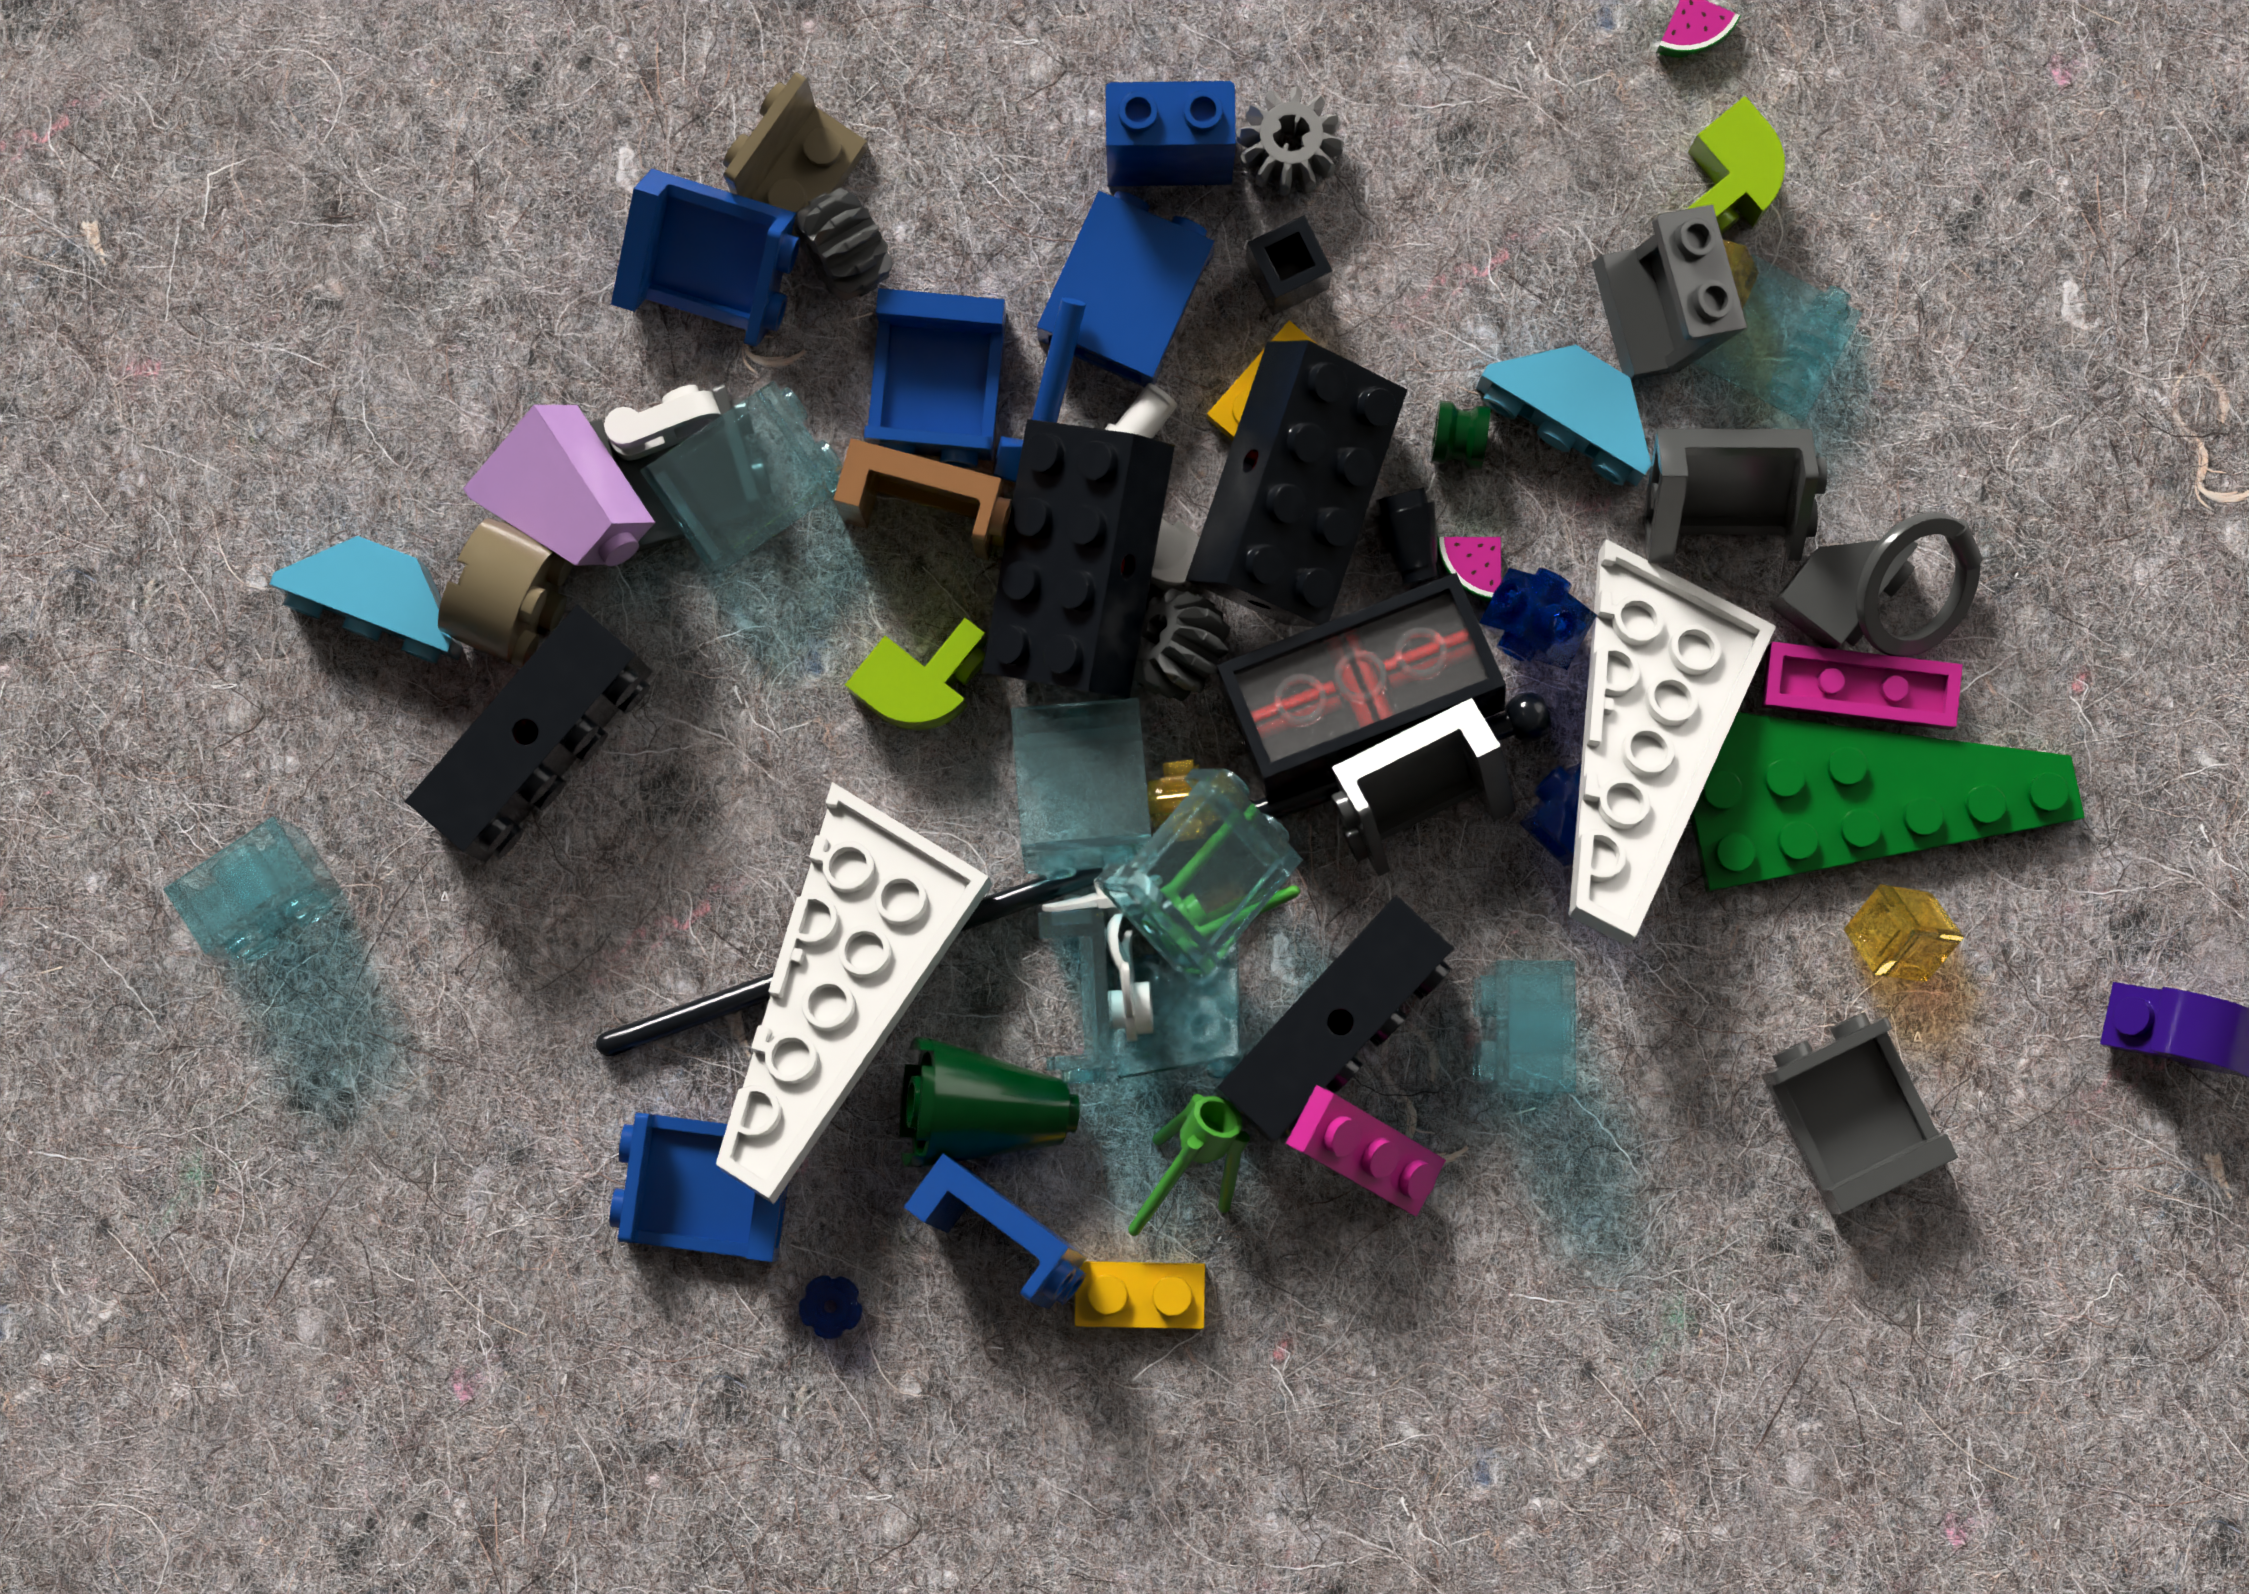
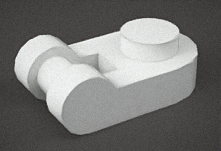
M686 385L667 393L662 398V404L639 413L628 407L616 408L605 419V433L611 442L613 450L619 457L630 461L640 459L696 437L717 426L722 419L714 393L705 390L699 391L697 385Z

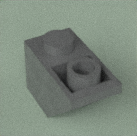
M1880 540L1819 547L1805 560L1769 607L1823 648L1836 649L1844 640L1851 646H1855L1864 635L1856 614L1857 587L1864 565ZM1913 541L1895 557L1883 577L1879 595L1884 591L1890 597L1894 596L1909 578L1915 566L1909 563L1907 559L1917 548L1918 543Z

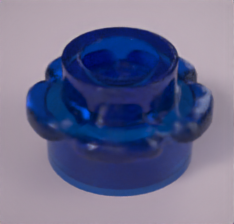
M822 1275L814 1278L807 1284L805 1288L806 1296L799 1302V1315L804 1325L814 1328L817 1336L825 1339H835L842 1336L844 1330H852L857 1326L862 1316L863 1307L857 1299L859 1290L851 1280L843 1276L831 1279L828 1275ZM828 1300H833L837 1304V1309L833 1313L825 1310L824 1306Z

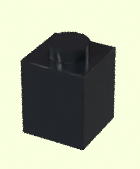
M1305 215L1247 242L1245 262L1272 316L1329 289L1333 270Z

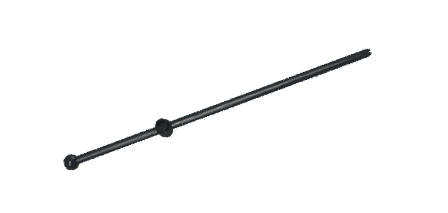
M1532 692L1516 695L1507 703L1504 713L1485 719L1498 741L1511 736L1524 742L1537 741L1544 737L1552 727L1551 718L1542 696ZM1335 776L1269 802L1266 801V798L1256 801L1246 800L1241 785H1232L1219 789L1206 797L1211 813L1203 820L983 897L960 932L1095 885L1094 879L1099 876L1125 869L1143 868L1199 848L1227 817H1234L1237 821L1235 828L1222 841L1227 858H1237L1252 853L1263 846L1258 832L1262 825L1331 801V796L1340 792ZM774 972L606 1031L598 1036L596 1048L605 1056H614L769 1001L771 995L768 991Z

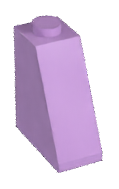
M533 405L463 488L471 500L575 566L602 564L616 566L627 561L637 552L639 548L638 541L655 523L578 405Z

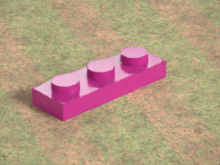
M1771 642L1767 650L1761 708L1952 730L1957 727L1963 664Z
M1317 1085L1286 1142L1290 1147L1416 1217L1427 1196L1433 1190L1436 1179L1446 1159L1343 1098Z

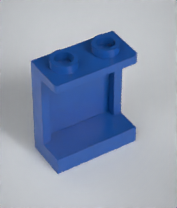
M1110 82L1106 85L1107 186L1232 185L1236 148L1235 85L1233 82Z
M651 169L633 188L611 305L635 312L645 299L744 329L746 330L744 344L757 347L769 330L778 331L785 314L788 296L779 293L783 273L790 274L792 272L800 248V237L792 235L796 213Z
M1099 190L1037 324L1038 341L1050 346L1061 298L1067 297L1086 303L1074 357L1140 386L1146 387L1148 383L1155 385L1163 369L1165 354L1205 266H1209L1213 257L1215 241L1206 237L1207 230L1203 226L1190 219L1173 216L1172 221H1168L1148 212L1150 209L1149 204L1137 196L1124 191H1116L1113 197Z
M878 288L876 305L878 329L868 425L864 429V441L912 455L940 456V462L964 469L977 468L978 460L993 461L1007 317L1005 299Z
M636 1112L634 1125L624 1124L621 1133L619 1162L628 1163L625 1189L616 1188L614 1190L609 1223L610 1227L619 1228L618 1242L648 1244L774 1262L778 1261L789 1183L773 1204L721 1171L716 1162L728 1124Z
M942 1154L904 1208L922 1222L949 1233L967 1207H971L1039 1259V1266L1019 1294L1029 1302L1046 1309H1050L1056 1300L1062 1305L1066 1304L1085 1279L1086 1273L1080 1267L1088 1257L969 1168Z

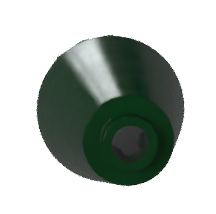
M915 1037L911 1041L909 1049L921 1050L918 1065L905 1064L903 1073L899 1134L900 1137L912 1138L913 1153L901 1152L902 1162L905 1167L919 1168L935 1165L942 1154L955 1161H963L1062 1145L1067 1132H1076L1080 1113L1078 1094L1069 1093V1086L1066 1080L931 1038Z

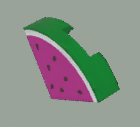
M1679 0L1656 53L1668 57L1683 58L1707 51L1721 44L1730 36L1741 15L1706 0Z
M1437 537L1438 558L1448 575L1457 573L1464 590L1474 598L1500 603L1502 600L1501 537Z

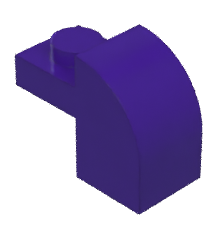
M2113 982L2100 1044L2110 1049L2172 1059L2190 1068L2249 1078V1008L2227 1000L2174 988L2163 987L2161 990Z

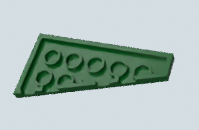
M1737 712L1690 818L1706 892L2078 821L2084 819L2085 816L2070 755Z

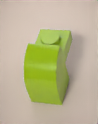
M1746 96L1742 97L1697 134L1688 151L1716 185L1687 209L1713 204L1721 235L1739 220L1740 216L1735 211L1736 208L1752 227L1758 223L1780 190L1785 173V156L1777 133Z
M965 617L925 667L887 636H884L846 682L845 686L851 695L880 718L894 726L909 730H927L942 726L955 719L968 707L965 698L951 687L957 679L966 685L983 666L985 652L982 651V648L987 643L986 635Z

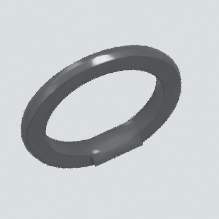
M1940 512L1916 514L1895 525L1874 547L1859 579L1856 594V614L1861 631L1876 650L1889 656L1898 657L1923 653L1946 639L1962 621L1974 599L1979 583L1980 564L1982 562V555L1966 520L1956 519L1953 516ZM1927 535H1944L1955 559L1954 581L1945 604L1938 614L1920 630L1903 636L1890 635L1883 627L1878 613L1879 590L1888 567L1895 557L1913 541Z

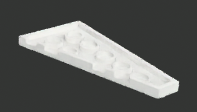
M1607 539L1599 549L1569 916L1629 946L1639 931L1776 626L1654 563H1648V560Z
M833 782L831 783L826 800L828 808L819 836H815L810 852L811 864L802 894L796 898L768 992L771 996L762 1025L757 1027L751 1048L754 1052L743 1088L738 1089L716 1162L721 1171L773 1204L992 886V882L986 874Z

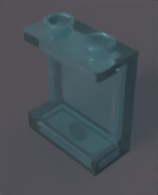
M774 380L640 470L712 575L719 574L835 495L840 478L838 475L843 468L840 459L825 440L822 439L818 443L814 441L802 423L808 419L804 406L789 387L780 390Z
M1139 697L1011 708L1021 847L1025 873H1037L1038 877L1042 879L1058 880L1071 877L1076 874V870L1102 868L1103 872L1112 873L1125 869L1140 868V864L1152 863V839Z
M1192 768L1184 778L1192 790L1129 864L1109 863L1094 883L1175 971L1208 975L1303 859L1287 842L1290 839V835L1283 825L1273 817L1261 813L1247 798L1250 791L1237 775L1223 768Z
M1104 909L1038 912L1040 940L1050 946L1079 944L1085 1049L1081 1055L1046 1057L1047 1071L1062 1073L1063 1084L1107 1083L1106 1070H1121L1119 1029H1113L1111 1011V990H1117L1116 966L1111 957L1107 941V926L1111 917H1108V913Z

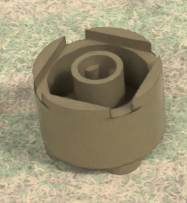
M487 518L471 534L457 559L458 562L465 564L458 584L451 581L447 582L439 608L438 629L459 642L522 668L536 652L542 628L553 631L564 613L567 597L558 593L560 586L566 581L573 564L511 524Z

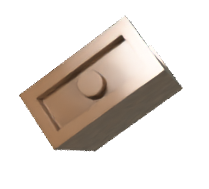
M851 438L833 499L844 523L868 529L877 494L880 493L976 519L971 538L977 558L989 561L993 545L1004 548L1011 513V500L1006 499L1004 496L1001 478Z

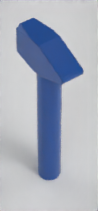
M1067 297L1061 298L1032 420L1054 423L1058 421L1086 303ZM1001 436L993 465L994 477L1016 482L1023 440Z

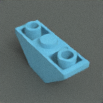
M1571 345L1488 364L1482 373L1476 389L1485 394L1483 401L1487 406L1509 419H1515L1519 414L1539 427L1537 435L1558 450L1569 452L1571 448H1574L1594 460L1591 468L1608 481L1617 485H1623L1625 481H1628L1637 487L1650 468L1651 460L1630 377L1581 347Z
M360 536L353 537L274 572L269 583L287 595L283 603L284 606L316 619H320L323 609L346 617L342 628L378 642L382 632L405 640L401 650L422 660L437 664L440 655L443 654L459 661L463 647L461 642L438 629V614L442 598L429 568L415 557Z

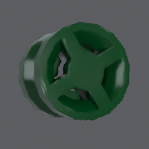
M1440 400L1435 419L1430 462L1444 465L1450 459L1463 461L1469 469L1481 470L1487 445L1490 407L1477 405L1471 411L1457 409L1453 402Z

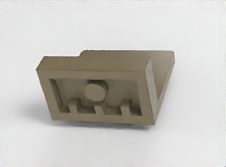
M795 72L786 85L778 82L770 90L760 108V114L763 118L751 135L748 136L743 133L733 142L723 161V166L727 168L723 176L730 193L795 212L797 217V211L808 206V201L824 192L829 194L841 188L869 146L867 141L817 108L808 79ZM793 227L792 235L798 237Z

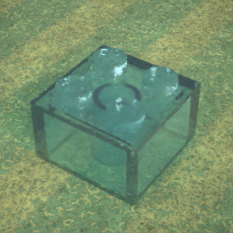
M275 816L263 822L163 889L206 955L236 962L243 958L246 963L254 962L275 949L280 943L276 935L297 922L303 928L324 917L333 909L330 900L343 892V889L303 828Z
M1496 960L1484 967V975H1480L1479 979L1473 980L1474 1017H1484V1041L1480 1040V1043H1474L1473 1046L1474 1081L1484 1082L1485 1095H1566L1576 1093L1575 961Z

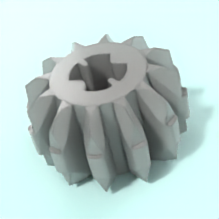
M1298 86L1291 88L1289 102L1283 103L1279 94L1271 89L1265 94L1267 110L1259 106L1249 105L1246 109L1245 118L1251 126L1239 128L1237 133V142L1248 147L1240 156L1241 166L1243 168L1261 166L1255 179V183L1261 188L1268 185L1273 177L1280 179L1278 190L1279 194L1283 197L1289 195L1292 180L1298 179L1301 188L1306 193H1310L1315 190L1316 181L1314 173L1322 177L1331 178L1335 172V164L1330 157L1341 155L1344 147V141L1332 135L1340 128L1341 120L1337 114L1320 116L1325 106V99L1322 95L1312 98L1307 106L1302 104V89ZM1293 132V140L1296 139L1297 135H1300L1302 137L1300 149L1288 151V143H1285L1283 148L1279 147L1280 134Z

